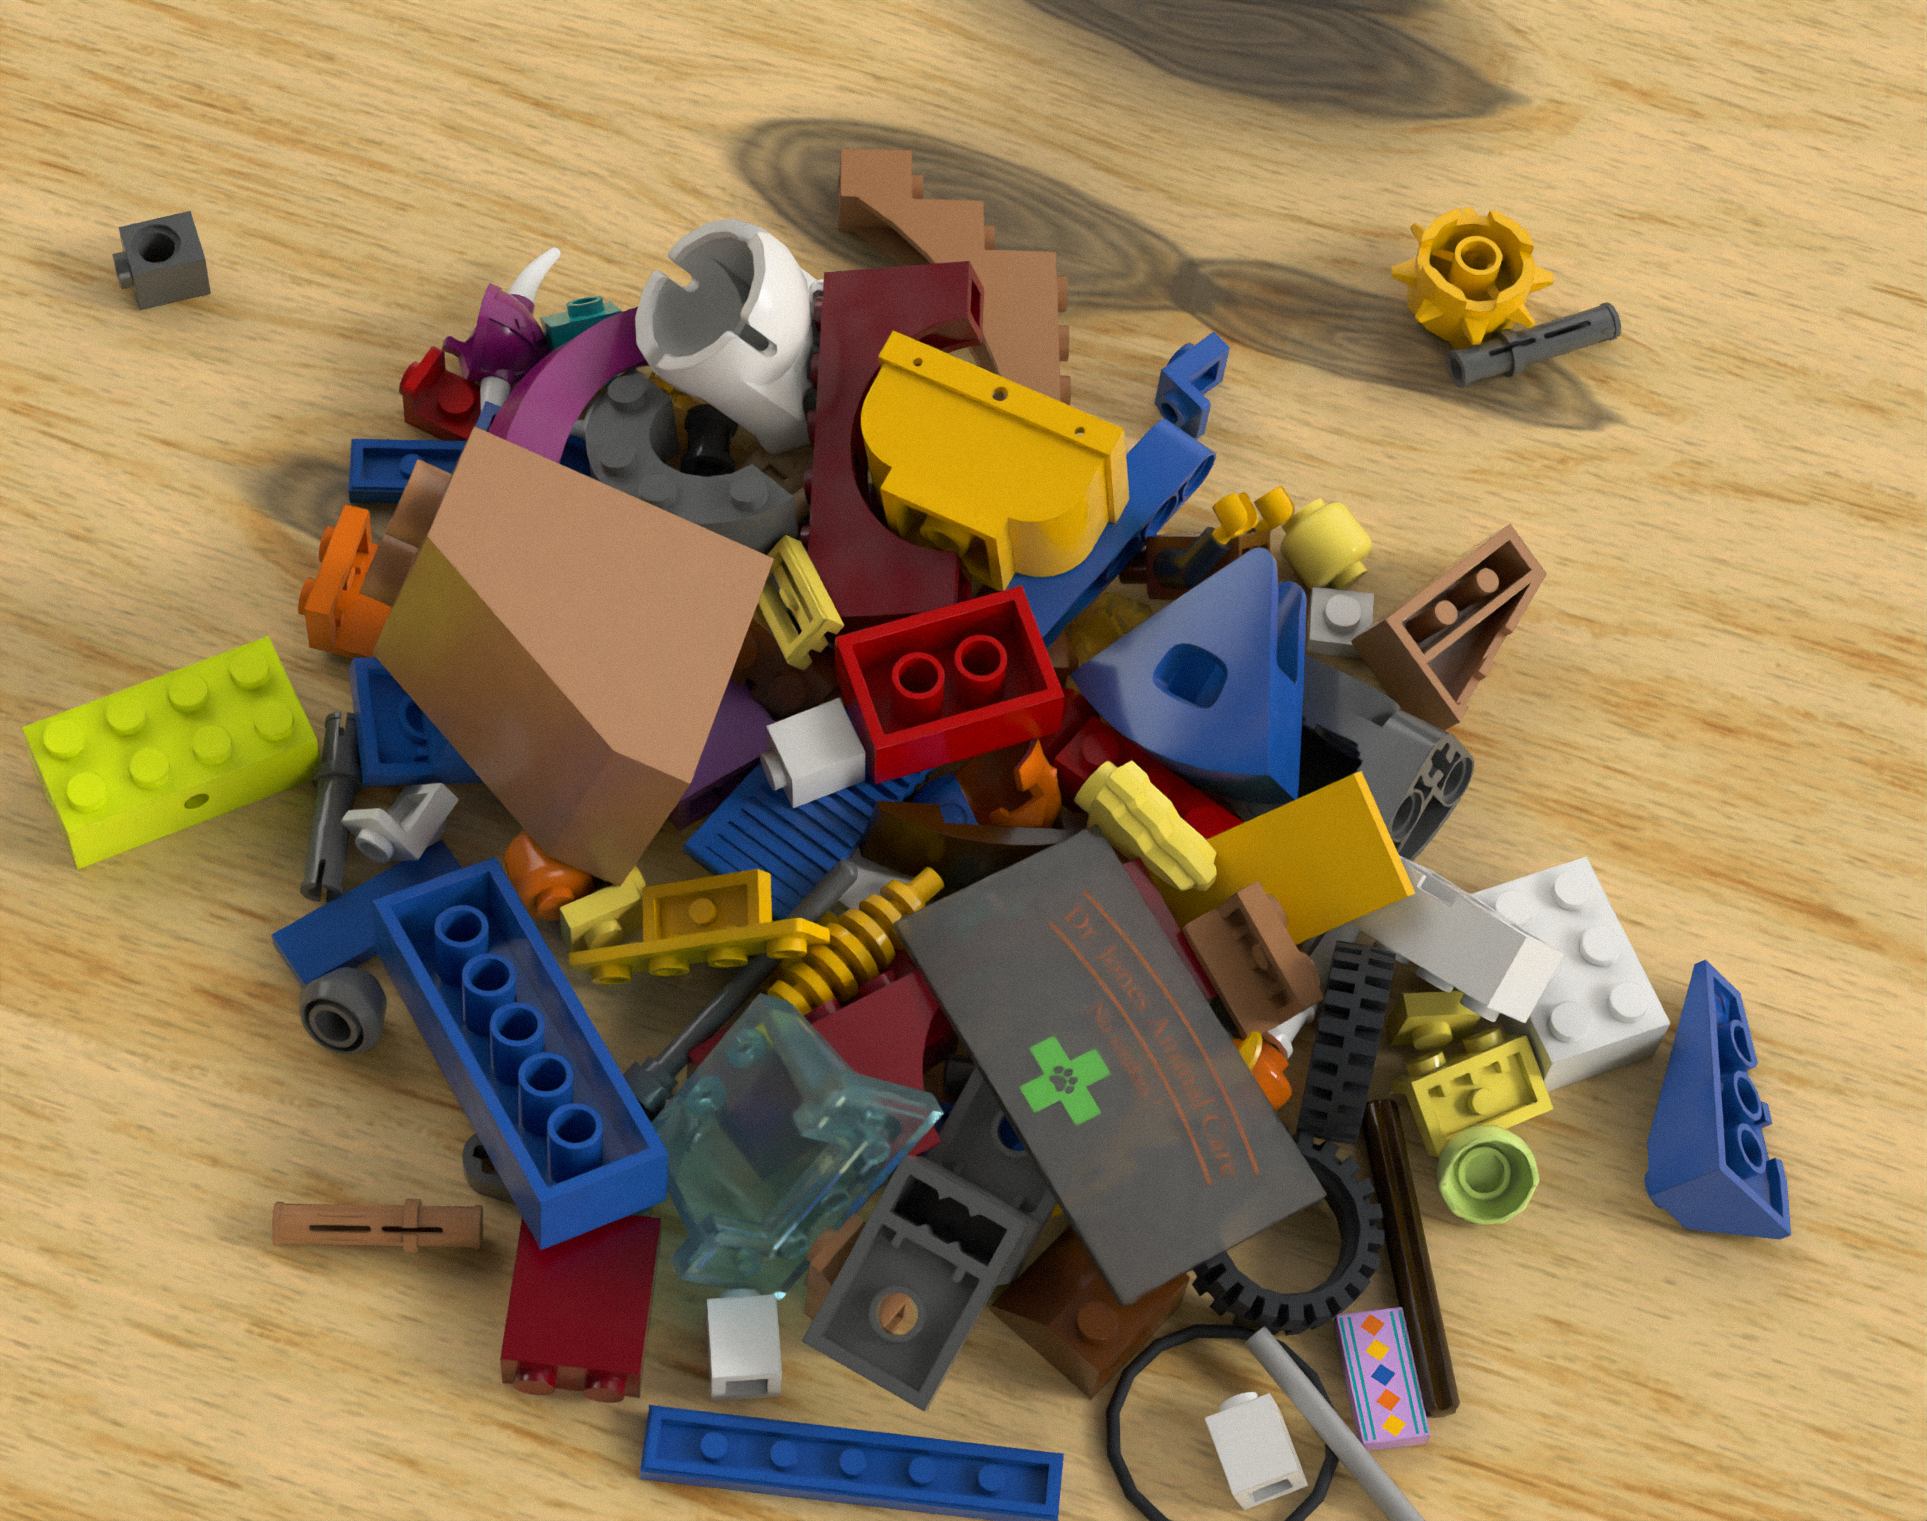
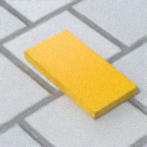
M1362 771L1207 839L1206 841L1217 852L1214 860L1217 876L1215 882L1206 891L1194 888L1179 891L1164 882L1146 867L1181 931L1189 922L1217 908L1236 892L1259 881L1265 893L1274 896L1282 906L1287 918L1286 930L1295 945L1415 894Z

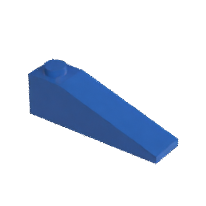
M1706 959L1694 964L1647 1141L1649 1171L1645 1174V1187L1654 1205L1660 1209H1665L1686 1229L1780 1240L1791 1236L1787 1179L1782 1160L1777 1158L1769 1160L1761 1129L1773 1123L1768 1104L1760 1101L1759 1094L1748 1076V1070L1755 1068L1758 1062L1741 993Z

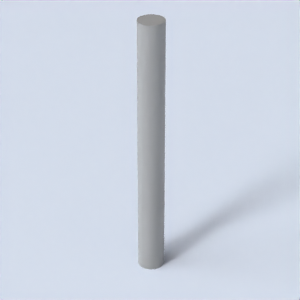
M1266 1326L1251 1336L1244 1343L1388 1520L1425 1521Z

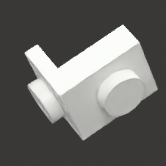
M443 783L406 785L387 813L380 808L348 810L341 823L356 837L355 845L357 848L377 862L419 860L425 849L434 844L444 833L447 827L446 818L459 799Z

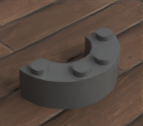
M633 366L610 383L594 406L586 430V449L591 478L765 555L774 548L784 535L799 540L795 498L754 464L732 474L710 477L684 474L666 465L679 452L672 398Z

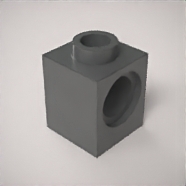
M191 211L119 227L123 252L112 254L121 289L133 287L139 310L211 294L206 260Z

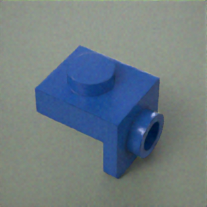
M1212 332L1196 345L1192 343L1185 344L1174 353L1167 366L1161 369L1154 402L1163 418L1169 420L1195 439H1198L1205 433L1211 407L1209 400L1204 394L1223 381L1230 347L1215 332Z

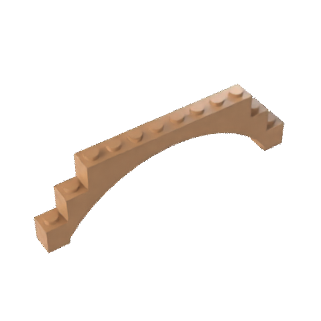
M841 148L838 179V232H855L891 258L898 266L970 261L984 287L982 345L967 347L974 357L977 366L1070 405L1071 377L1060 375V362H1067L1069 356V326L1058 325V312H1066L1068 279L1067 276H1057L1056 252L995 250V225H984V201L923 199V175L912 174V150ZM999 392L993 398L997 401H1002L1007 398V394ZM983 584L975 598L996 593L999 590ZM1068 628L1047 649L1061 687H1065L1067 675L1072 674L1079 668V639L1068 637ZM929 773L925 775V780L922 783L928 782ZM916 786L914 787V792L908 798L905 797L903 802L910 801L916 793Z

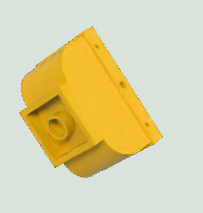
M894 330L892 331L878 356L881 369L864 400L861 411V430L875 495L885 510L888 530L899 538L923 548L957 551L971 573L973 580L999 591L1006 590L1015 572L1032 577H1050L1065 573L1082 563L1094 548L1107 523L1110 522L1116 525L1129 501L1124 428ZM999 392L1007 394V398L1002 401L995 400L993 396Z

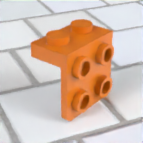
M345 504L336 527L328 525L323 533L318 554L319 562H322L316 579L308 577L305 580L298 603V613L305 615L309 648L352 659L375 657L372 652L391 606L359 593L379 546L372 542L369 510Z

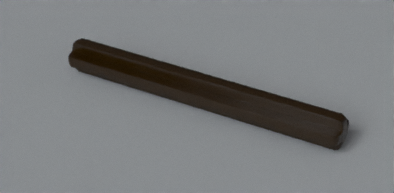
M1389 1098L1371 1100L1366 1102L1362 1127L1377 1200L1382 1209V1224L1385 1231L1384 1234L1399 1307H1402L1426 1417H1446L1456 1413L1460 1400L1398 1105Z

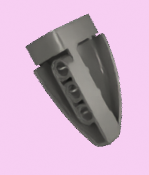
M1305 655L1297 799L1362 771L1398 855L1413 861L1435 837L1465 793L1474 771L1472 755L1454 735L1400 710L1399 704L1379 690ZM1225 798L1245 822L1289 803L1265 804Z

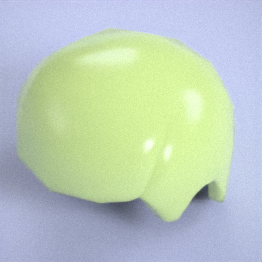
M1498 1125L1471 1126L1451 1137L1440 1152L1436 1169L1437 1186L1449 1211L1455 1216L1462 1217L1466 1221L1477 1225L1502 1224L1525 1210L1539 1183L1536 1161L1528 1145L1518 1135Z

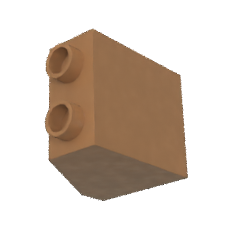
M474 426L452 474L422 460H417L392 519L389 521L359 593L391 606L372 653L544 853L553 859L621 887L691 784L774 558Z

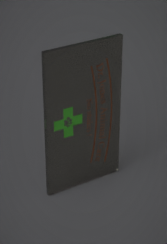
M1097 824L1090 828H1084L1076 835L910 915H904L894 922L893 930L1120 1308L1128 1304H1135L1139 1298L1307 1207L1318 1205L1320 1200L1326 1197L1327 1194Z

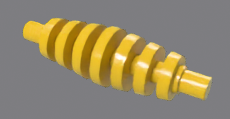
M926 867L908 884L898 880H891L880 888L881 896L877 894L869 895L859 903V910L850 908L838 917V924L828 923L825 927L829 929L830 943L807 947V955L801 957L802 962L798 960L793 961L784 972L786 982L777 980L768 990L767 995L770 1001V1008L750 1025L754 1035L762 1043L769 1045L788 1027L798 1031L804 1029L805 1025L801 1017L813 1009L833 999L847 1002L859 992L858 986L861 987L879 976L878 969H886L895 958L894 949L901 950L912 937L910 929L919 930L926 922L928 913L925 903L944 887L941 877L933 869Z

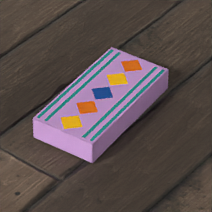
M1396 1307L1337 1315L1333 1321V1327L1358 1440L1368 1451L1426 1444L1430 1438V1431L1403 1308Z

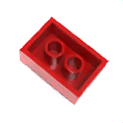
M1022 585L835 637V676L855 732L866 752L865 760L874 785L1060 732L1065 696Z

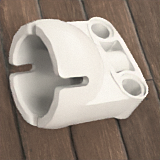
M732 218L708 222L682 237L668 253L669 259L691 274L692 280L687 286H680L659 270L654 271L643 288L635 316L637 346L653 372L659 375L661 379L677 390L693 397L702 398L755 435L767 452L777 455L808 445L810 441L807 431V417L811 409H816L817 390L814 388L811 378V357L813 353L820 351V334L817 331L814 320V302L816 297L823 296L824 279L816 280L800 268L788 248L761 227Z

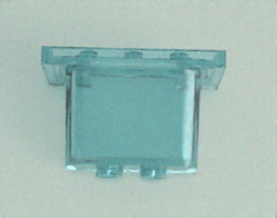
M760 993L651 1123L669 1153L667 1190L689 1233V1237L670 1258L679 1279L730 1290L741 1288L754 1289L760 1292V1295L776 1294V1299L781 1300L809 1268L811 1262L806 1257L817 1238L830 1226L839 1230L853 1213L856 1214L895 1170L902 1157L909 1154L944 1114L933 1093L857 1074L792 1003Z

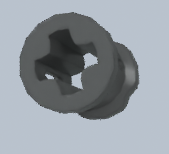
M701 404L690 408L684 422V428L689 434L688 451L681 457L680 472L703 477L734 473L735 461L730 456L731 438L735 436L739 424L711 404Z

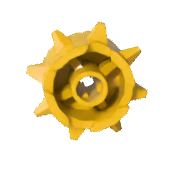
M1464 207L1461 215H1459L1461 208L1453 209L1435 218L1428 228L1416 223L1412 224L1410 230L1420 244L1417 255L1412 259L1391 267V277L1409 285L1406 294L1407 308L1415 315L1416 321L1422 323L1428 331L1445 341H1449L1458 350L1473 345H1481L1482 342L1491 340L1494 333L1507 328L1512 330L1517 323L1532 328L1536 323L1525 307L1528 295L1553 285L1554 282L1553 273L1535 265L1532 256L1534 245L1527 229H1523L1517 222L1498 211L1489 210L1488 217L1478 215L1473 207Z

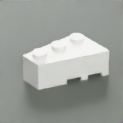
M1399 855L1415 894L1348 923L1376 939L1373 944L1374 947L1396 953L1395 960L1406 965L1409 961H1412L1420 966L1416 974L1425 981L1448 993H1451L1454 987L1463 992L1464 995L1460 1004L1479 1016L1495 1022L1499 1014L1502 1013L1526 1023L1562 960L1564 953L1434 871Z

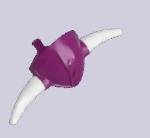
M558 248L549 249L526 266L515 279L507 293L502 291V288L490 283L481 303L477 326L466 342L459 341L452 336H447L443 341L441 349L458 357L463 377L473 383L475 381L480 382L481 411L485 401L501 407L512 391L513 384L520 382L531 368L550 353L547 339L534 318L533 311L535 297L544 276L561 256Z

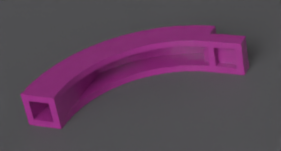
M638 307L628 309L600 321L551 351L531 368L510 392L496 414L488 432L560 463L565 443L574 423L586 404L599 389L614 376L626 372L632 366L635 369L650 366L636 342L635 316Z

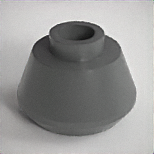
M350 967L339 968L308 983L300 993L298 1005L303 1026L308 1034L324 1048L340 1054H355L367 1052L379 1042L383 1032L387 998L378 980L369 972Z

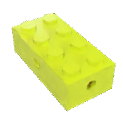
M269 636L22 727L32 766L77 870L311 781L313 768L320 762L316 735Z

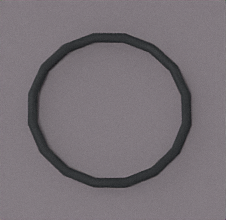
M1195 1324L1155 1339L1122 1371L1106 1410L1107 1457L1125 1497L1149 1521L1173 1520L1166 1518L1137 1490L1121 1455L1120 1412L1134 1378L1162 1351L1197 1338H1233L1247 1341L1257 1331L1250 1328L1245 1329L1237 1325ZM1277 1340L1334 1409L1318 1374L1284 1342ZM1326 1443V1457L1312 1493L1284 1521H1304L1324 1501L1339 1462L1337 1456Z

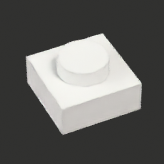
M1312 587L1309 598L1306 652L1362 658L1351 643V640L1372 625L1374 594Z

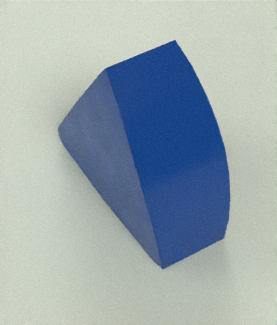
M1258 547L1248 551L1165 606L1070 674L1085 699L1104 720L1140 751L1171 770L1193 787L1212 795L1244 802L1271 804L1292 802L1297 799L1304 691L1306 593L1300 585L1292 581L1278 584L1277 562L1274 556L1265 548Z

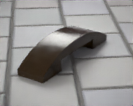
M877 801L858 848L861 857L911 877H916L922 870L929 867L941 877L944 885L989 891H1023L1049 888L1079 880V876L1082 873L1105 861L1111 845L1101 843L1088 832V813L1059 811L1052 829L945 823L939 804Z

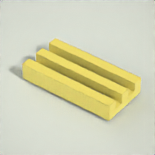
M784 535L767 554V556L774 558L758 605L787 663L805 670L812 663L808 652L812 649L821 653L828 645L824 634L829 631L837 635L845 625L802 542ZM772 573L781 588L779 595L769 577ZM785 606L792 610L802 630L800 634H798Z

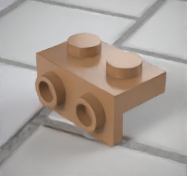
M1259 881L1236 892L1217 908L1189 922L1182 929L1186 940L1244 1040L1252 1031H1258L1261 1035L1265 1034L1325 998L1319 987L1321 979L1317 967L1306 953L1298 951L1286 930L1287 918L1282 906L1274 896L1265 893Z

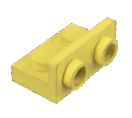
M1500 1027L1482 1030L1463 1039L1464 1050L1444 1057L1443 1051L1439 1050L1413 1058L1405 1063L1408 1073L1390 1080L1394 1094H1406L1428 1156L1439 1157L1440 1152L1451 1137L1471 1126L1498 1125L1507 1129L1554 1109L1527 1035L1502 1034Z

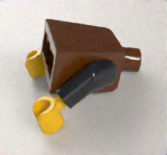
M1283 486L1276 487L1253 503L1246 492H1242L1239 495L1231 493L1212 506L1221 523L1220 527L1217 529L1207 527L1203 532H1169L1148 536L1146 547L1119 574V580L1122 584H1147L1149 599L1176 600L1253 548L1261 547L1270 552V531L1293 516L1295 505ZM1253 503L1255 504L1256 508L1258 509L1259 513L1261 514V516H1262V518H1263V519L1260 520L1259 522H1258V513H1257V511H1256V509H1255Z

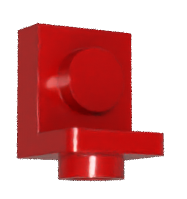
M432 346L420 363L414 361L409 365L401 379L399 393L403 398L405 423L442 441H467L481 414V386L446 370L445 352Z

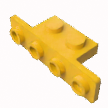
M760 869L642 887L643 942L568 953V967L592 975V982L595 984L620 985L631 982L632 973L649 971L651 975L665 977L680 976L689 973V964L708 962L709 966L718 968L740 967L748 964L749 955L767 953L768 957L775 959L800 958L807 955V947L830 943V933L828 928L803 918L772 922L771 874Z

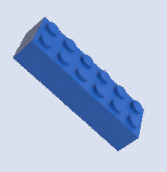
M490 858L372 900L375 951L540 1250L667 1201L669 1153L497 858Z

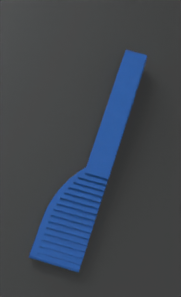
M1165 418L1159 420L1126 454L1129 501L1116 525L1110 522L1107 523L1087 558L1075 568L1055 576L1032 577L1017 573L1007 586L1006 590L1023 586L1046 649L1072 625L1146 546L1147 537L1157 534L1200 487L1211 471L1216 459V453ZM845 706L844 709H845V711H846V713H847V715H848V717H849V719H850V721H851V718H850L848 709H847V707ZM865 760V781L792 808L783 788L775 791L772 789L760 763L686 841L682 847V852L714 876L760 869L770 873L772 920H784L837 862L852 858L858 851L876 802H903L905 797L908 798L914 792V787L916 785L920 786L925 780V775L927 773L931 774L936 767L874 785Z

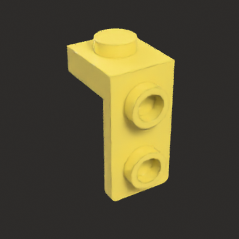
M636 865L621 887L603 880L607 886L606 888L560 907V934L569 953L615 946L623 939L624 935L643 927L642 887L647 886Z
M1454 987L1451 993L1443 990L1442 992L1403 993L1387 1019L1386 1024L1391 1045L1413 1044L1419 1050H1433L1444 1047L1450 1042H1463V1039L1470 1035L1481 1016L1460 1004L1464 993Z

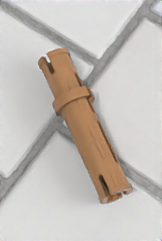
M406 1199L405 1205L284 1204V1202H276L273 1209L272 1238L274 1246H282V1244L403 1246L404 1253H419L421 1246L473 1247V1249H481L483 1241V1206H422L421 1199Z

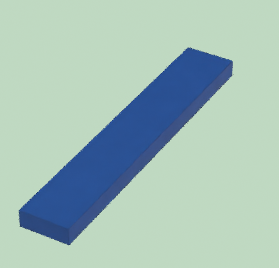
M649 1405L640 1479L991 1521H1058L1064 1454Z

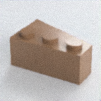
M1509 524L1464 553L1351 640V643L1391 698L1400 705V710L1445 731L1461 722L1469 708L1466 705L1480 680L1486 678L1495 663L1493 661L1494 656L1506 636L1513 633L1547 573L1513 526Z

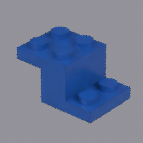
M376 657L353 658L349 667L363 786L484 783Z

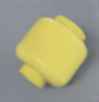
M1319 498L1298 511L1282 526L1286 535L1281 542V553L1309 589H1312V587L1326 588L1333 585L1337 590H1345L1368 572L1362 561L1369 555L1372 549V540L1343 503L1332 502L1325 504Z

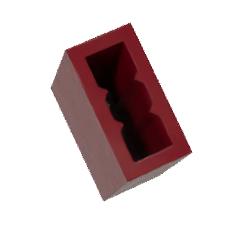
M629 1215L540 1250L522 1217L500 1357L502 1383L513 1384L516 1390L531 1395H549L554 1393L555 1389L582 1391L586 1398L603 1403L620 1402L624 1400V1396L640 1398L661 1245V1218Z

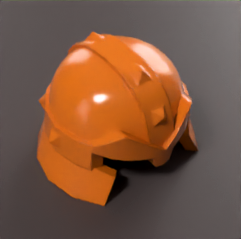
M1038 738L970 757L953 773L978 825L1052 829L1058 812L1061 811L1062 797L1057 784V769L1052 767L1044 756Z

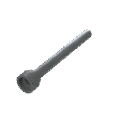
M848 860L837 862L784 920L803 918L817 924L857 880L858 869L856 865ZM767 953L751 955L748 958V964L741 966L655 1060L649 1056L641 1065L635 1061L627 1069L623 1076L637 1100L655 1117L663 1111L666 1100L674 1099L670 1092L678 1084L675 1077L687 1065V1053L713 1037L783 959L770 958L767 956Z

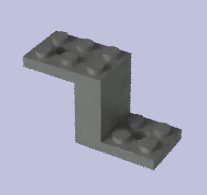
M991 1038L938 1134L941 1142L932 1148L926 1157L910 1155L902 1157L802 1342L920 1410L927 1411L994 1288L998 1285L1012 1284L1017 1279L1112 1104L1090 1093L1101 1113L1077 1126L1061 1100L1034 1113L1019 1087L1044 1074L1038 1063ZM1051 1075L1049 1077V1080L1055 1085L1057 1092L1064 1090L1067 1083L1065 1078L1058 1075ZM1067 1086L1065 1092L1071 1094L1075 1089L1074 1086ZM1015 1111L1029 1113L1035 1119L1038 1127L1035 1142L1029 1148L1022 1151H1014L1008 1148L1000 1134L1003 1120ZM893 1293L908 1295L915 1302L918 1310L915 1326L903 1335L888 1331L880 1319L881 1305Z

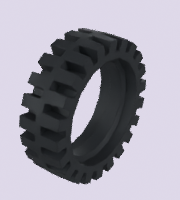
M1336 941L1296 1132L1305 1130L1314 1133L1316 1138L1356 1145L1377 1057L1396 953L1368 945Z
M1274 1127L1266 1134H1263L1262 1129L1246 1134L1259 1171L1275 1169L1300 1177L1322 1194L1337 1218L1342 1241L1338 1264L1324 1283L1308 1292L1282 1294L1260 1287L1237 1269L1222 1245L1218 1225L1222 1199L1235 1181L1251 1172H1255L1243 1138L1239 1140L1236 1138L1229 1142L1205 1163L1212 1185H1208L1203 1168H1201L1185 1192L1187 1196L1180 1204L1177 1217L1182 1220V1224L1176 1231L1177 1246H1185L1186 1250L1180 1259L1185 1272L1193 1270L1197 1278L1191 1285L1199 1296L1208 1292L1214 1299L1209 1307L1220 1316L1228 1311L1234 1314L1235 1317L1232 1324L1245 1329L1252 1325H1257L1259 1330L1266 1326L1272 1335L1281 1330H1285L1286 1336L1300 1334L1308 1328L1313 1330L1347 1309L1371 1282L1369 1279L1377 1271L1381 1257L1377 1256V1252L1384 1245L1385 1232L1384 1230L1377 1229V1224L1383 1219L1380 1203L1371 1204L1369 1201L1370 1196L1375 1192L1369 1178L1359 1182L1354 1175L1360 1168L1351 1156L1343 1162L1335 1155L1340 1147L1328 1139L1322 1144L1317 1145L1313 1143L1314 1133L1300 1130L1291 1136L1289 1135L1288 1127ZM1227 1152L1230 1154L1228 1157L1218 1158V1161L1215 1157V1155L1218 1156L1226 1154ZM1224 1164H1230V1165L1233 1166V1167L1229 1166L1230 1171H1231V1173H1232V1172L1234 1171V1168H1235V1174H1234V1175H1231V1174H1230V1171H1229V1169H1228V1167H1225V1168L1223 1169V1173H1224L1225 1176H1223L1222 1173H1221V1171H1220V1168H1221V1166L1224 1165Z

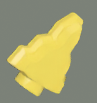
M1132 760L1118 768L1110 761H1106L1080 788L1074 801L1089 814L1087 821L1088 832L1101 843L1110 844L1129 860L1140 857L1147 868L1179 891L1191 888L1206 891L1215 882L1217 871L1214 860L1217 852L1201 834L1179 816L1172 802L1150 782L1148 775Z

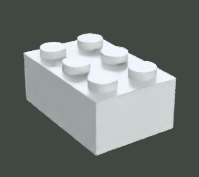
M1587 856L1470 894L1564 953L1562 960L1526 1023L1502 1013L1498 1016L1507 1034L1527 1035L1547 1092L1654 1056L1671 1023Z

